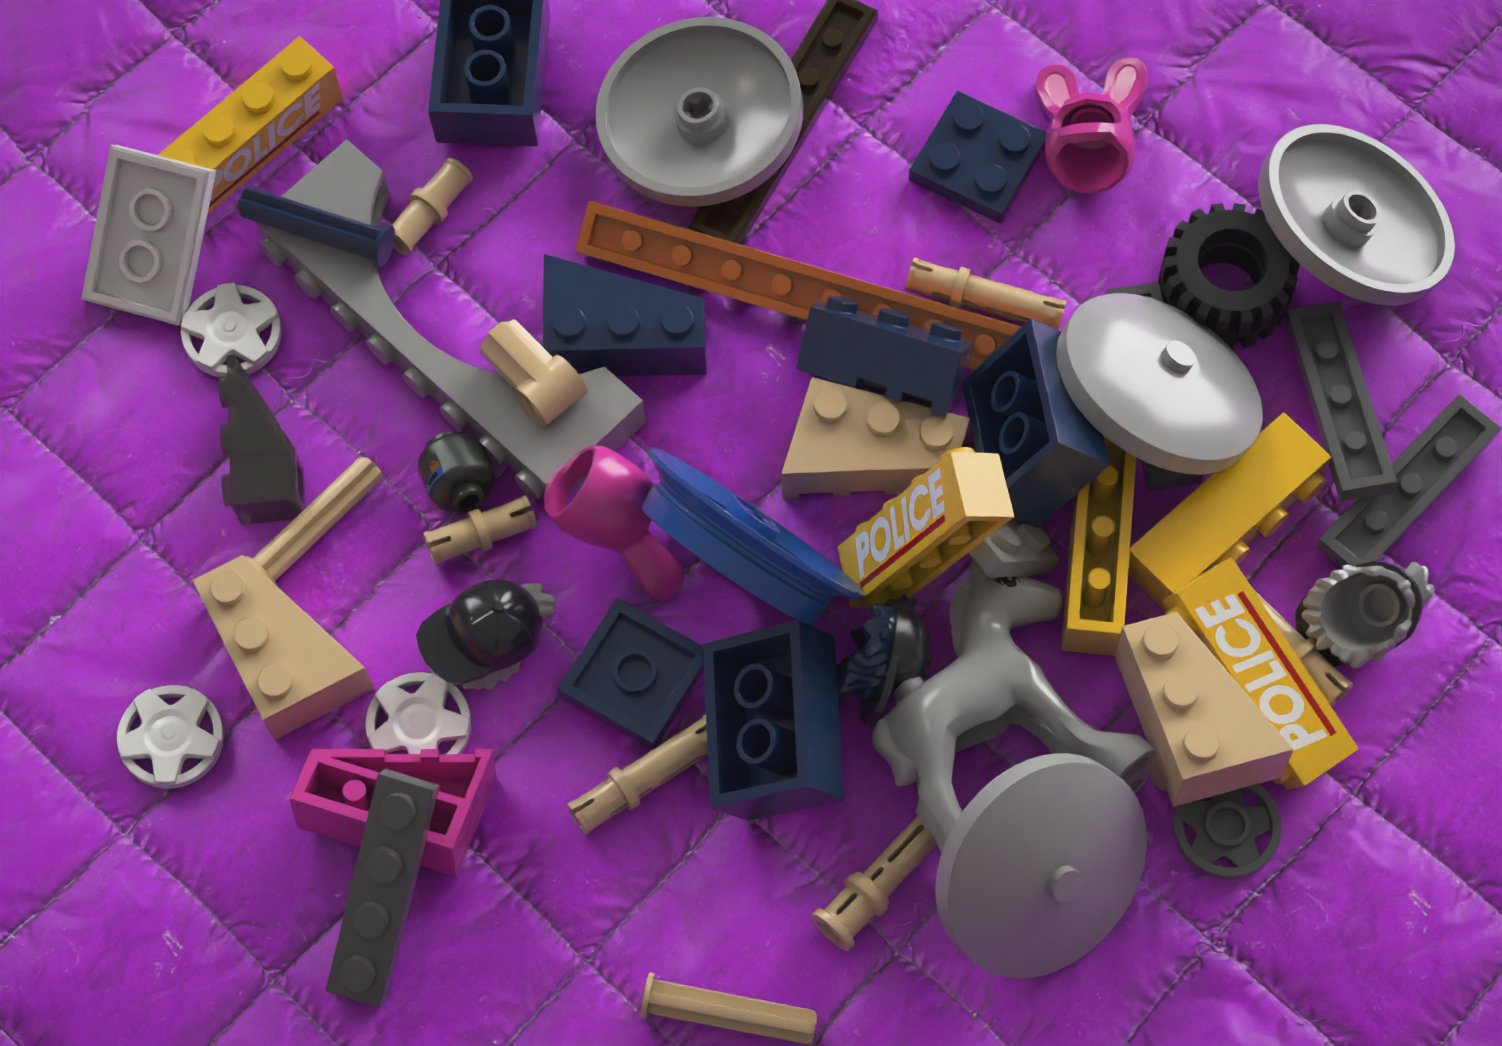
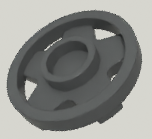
M1260 784L1212 796L1210 801L1197 800L1176 806L1172 822L1173 835L1180 853L1191 867L1214 878L1233 880L1250 876L1269 862L1278 847L1282 826L1280 813L1275 801ZM1242 789L1255 796L1263 806L1246 805L1243 800ZM1183 824L1196 833L1192 846L1189 845L1186 839ZM1270 832L1268 846L1260 856L1255 839ZM1220 858H1226L1234 867H1221L1213 863Z

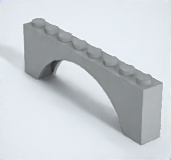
M346 139L281 197L380 228L382 215L390 195L383 171ZM255 222L262 238L258 245L265 256L278 267L285 263L296 273L294 275L295 281L308 296L316 299L318 296L324 298L332 306L330 307L331 314L347 331L352 332L357 328L367 337L366 344L382 363L388 365L393 361L405 372L402 374L403 379L417 395L425 398L427 395L432 396L441 405L439 410L452 427L459 432L467 428L476 436L493 464L500 466L504 462L517 474L514 477L517 484L532 499L538 500L541 496L544 498L547 483L552 475L581 450L589 446H605L616 451L646 423L643 400L606 367L579 374L586 385L587 394L546 427L541 426L524 409L515 395L514 388L500 374L482 370L459 361L436 348L418 334L391 302L381 283L378 266L373 264L371 258ZM588 474L576 482L569 491L568 496L586 480Z

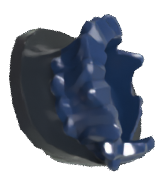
M902 594L901 598L889 599L885 605L874 604L871 607L870 611L876 618L866 620L861 629L850 631V636L857 645L858 650L850 656L844 657L840 663L836 664L838 699L845 696L860 695V721L867 726L873 725L878 720L888 703L889 697L893 696L894 691L903 681L916 677L922 679L926 667L931 664V655H929L930 636L920 615L914 610L918 601L916 598L909 599L905 594Z

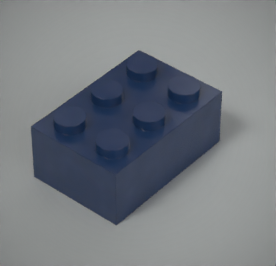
M440 0L428 108L436 143L538 146L550 23L548 0Z
M1031 318L962 382L976 453L999 454L1014 519L1038 528L1110 465L1103 434L1080 412L1070 398L1060 377L1056 349L1061 331Z
M799 620L704 643L710 808L750 821L844 801L834 636Z

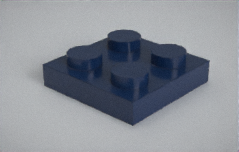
M957 90L909 169L908 180L1001 224L1045 148L1047 132Z
M616 598L558 687L559 696L646 746L655 749L704 672L703 646Z

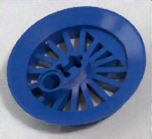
M650 447L647 454L659 473L658 479L660 482L653 483L641 506L642 510L666 533L724 576L776 609L808 625H814L831 606L829 602L831 598L841 597L863 600L866 596L863 589L841 569L768 515L687 463L658 448Z

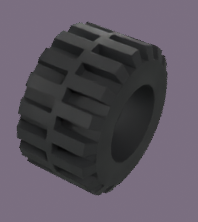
M1223 203L1211 205L1209 214H1206L1200 208L1190 214L1188 223L1182 220L1176 226L1173 237L1169 238L1158 282L1164 303L1191 315L1201 325H1206L1226 342L1232 350L1235 342H1240L1245 349L1254 346L1258 336L1265 340L1273 333L1276 324H1281L1298 281L1297 274L1300 264L1276 237L1266 221L1262 210L1257 208L1254 214L1245 212L1246 205L1234 203L1232 210H1225ZM1214 263L1232 264L1244 270L1251 277L1255 286L1242 291L1223 290L1211 284L1203 276L1200 269Z

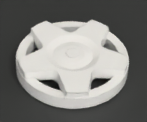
M235 283L217 285V288L201 295L185 311L181 324V338L190 360L203 372L221 378L246 376L265 366L275 355L282 337L280 317L272 301L254 288L236 285ZM241 298L251 300L255 303L245 305L243 304ZM214 304L212 309L205 310L207 307ZM272 324L271 335L265 346L259 337V333ZM192 336L204 340L199 354L193 347ZM233 355L246 361L235 365H222Z
M409 673L388 681L377 691L367 711L366 734L371 748L384 749L385 754L399 750H405L408 754H420L421 749H438L441 742L453 740L457 741L446 754H462L471 734V714L464 696L454 684L447 683L433 673ZM422 684L415 693H408L402 689L407 686ZM448 694L457 703L461 714L445 709ZM382 707L388 716V720L376 730L377 716Z
M167 685L152 690L148 689L138 695L124 712L117 731L118 751L127 769L141 782L163 789L180 788L201 779L217 762L224 743L223 723L213 703L199 691L180 685ZM174 697L181 698L173 705H168L162 700ZM206 711L213 723V735L200 728V723ZM139 715L142 722L141 726L129 732L135 718ZM151 759L154 775L141 769L133 760ZM186 759H203L193 769L181 774Z

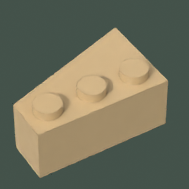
M812 377L781 473L782 499L799 498V494L833 493V497L850 496V492L884 490V495L901 494L911 485V481L915 477L925 474L938 463L942 454L955 448L966 447L970 418L952 413L943 417L931 413V408L906 401L897 402L885 398L883 395Z
M244 555L192 580L262 720L274 740L375 689L366 668Z
M1177 612L1122 626L1115 659L1147 741L1156 749L1154 759L1173 807L1282 777L1294 749Z

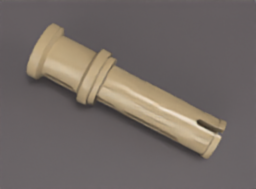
M917 816L863 873L855 872L854 874H849L844 880L845 888L824 910L817 908L811 914V919L817 928L840 949L849 951L855 945L853 939L855 935L873 916L880 917L888 910L889 900L887 897L937 846L935 838L920 817Z

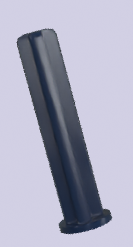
M252 187L245 188L238 200L237 208L239 209L240 216L371 258L373 264L378 267L385 265L393 249L395 229L390 225H385L383 228L375 227Z

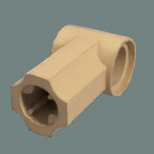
M515 319L509 322L502 321L488 332L485 341L479 347L481 355L514 388L515 395L524 409L543 427L549 425L587 394L586 385L576 370L563 357L559 355L552 357Z

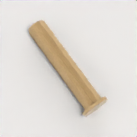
M367 457L358 458L254 558L246 556V558L277 586L275 581L381 481L383 475L380 469Z
M652 972L648 974L640 1014L641 1019H647L648 1014L805 1045L811 1044L817 1023V1013L811 1009L655 979V973Z

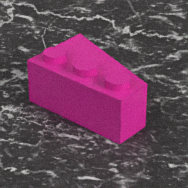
M311 749L289 798L297 828L360 847L378 773L386 768L440 785L420 866L457 877L497 779L493 749H475V754H439V749H421L420 754H385L384 749Z

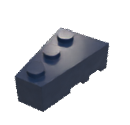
M544 254L543 348L552 357L555 355L563 357L578 374L606 367L615 376L707 374L704 298Z
M829 295L827 302L819 301L810 307L796 369L854 388L862 385L886 392L885 398L897 402H904V398L907 397L932 404L930 412L946 417L959 403L963 387L962 382L965 379L974 343L973 340L962 338V329L937 322H932L930 329L911 325V316L888 309H880L878 316L858 311V302L839 296Z

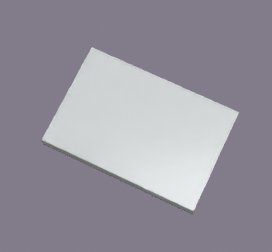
M110 145L81 300L180 326L184 313L189 309L216 170L120 145Z

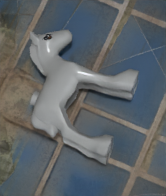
M973 559L971 562V576L965 581L959 582L953 597L950 599L949 617L951 618L950 624L952 625L950 632L953 637L954 651L958 659L925 682L920 677L903 681L893 693V698L897 702L896 705L885 717L877 721L871 736L874 749L889 763L895 777L896 786H908L916 782L919 795L916 813L935 838L941 854L951 829L963 812L958 804L951 783L955 753L994 739L1012 724L1021 725L1038 737L1053 754H1076L1097 761L1123 779L1134 794L1147 782L1149 774L1144 768L1156 755V749L1139 734L1098 731L1086 724L1062 701L1046 679L1041 667L1013 642L1009 634L1011 629L1052 621L1064 608L1060 589L1026 576L989 578Z

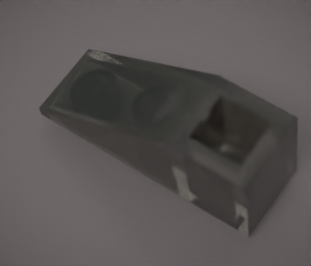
M235 355L227 356V376L219 377L221 405L223 408H228V424L220 426V442L223 456L230 458V474H223L221 478L225 507L232 506L241 525L294 520L306 508L304 468L293 444Z

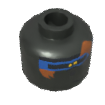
M447 431L434 436L418 458V473L427 495L435 507L447 512L466 513L480 507L495 487L496 474L478 438L467 433Z

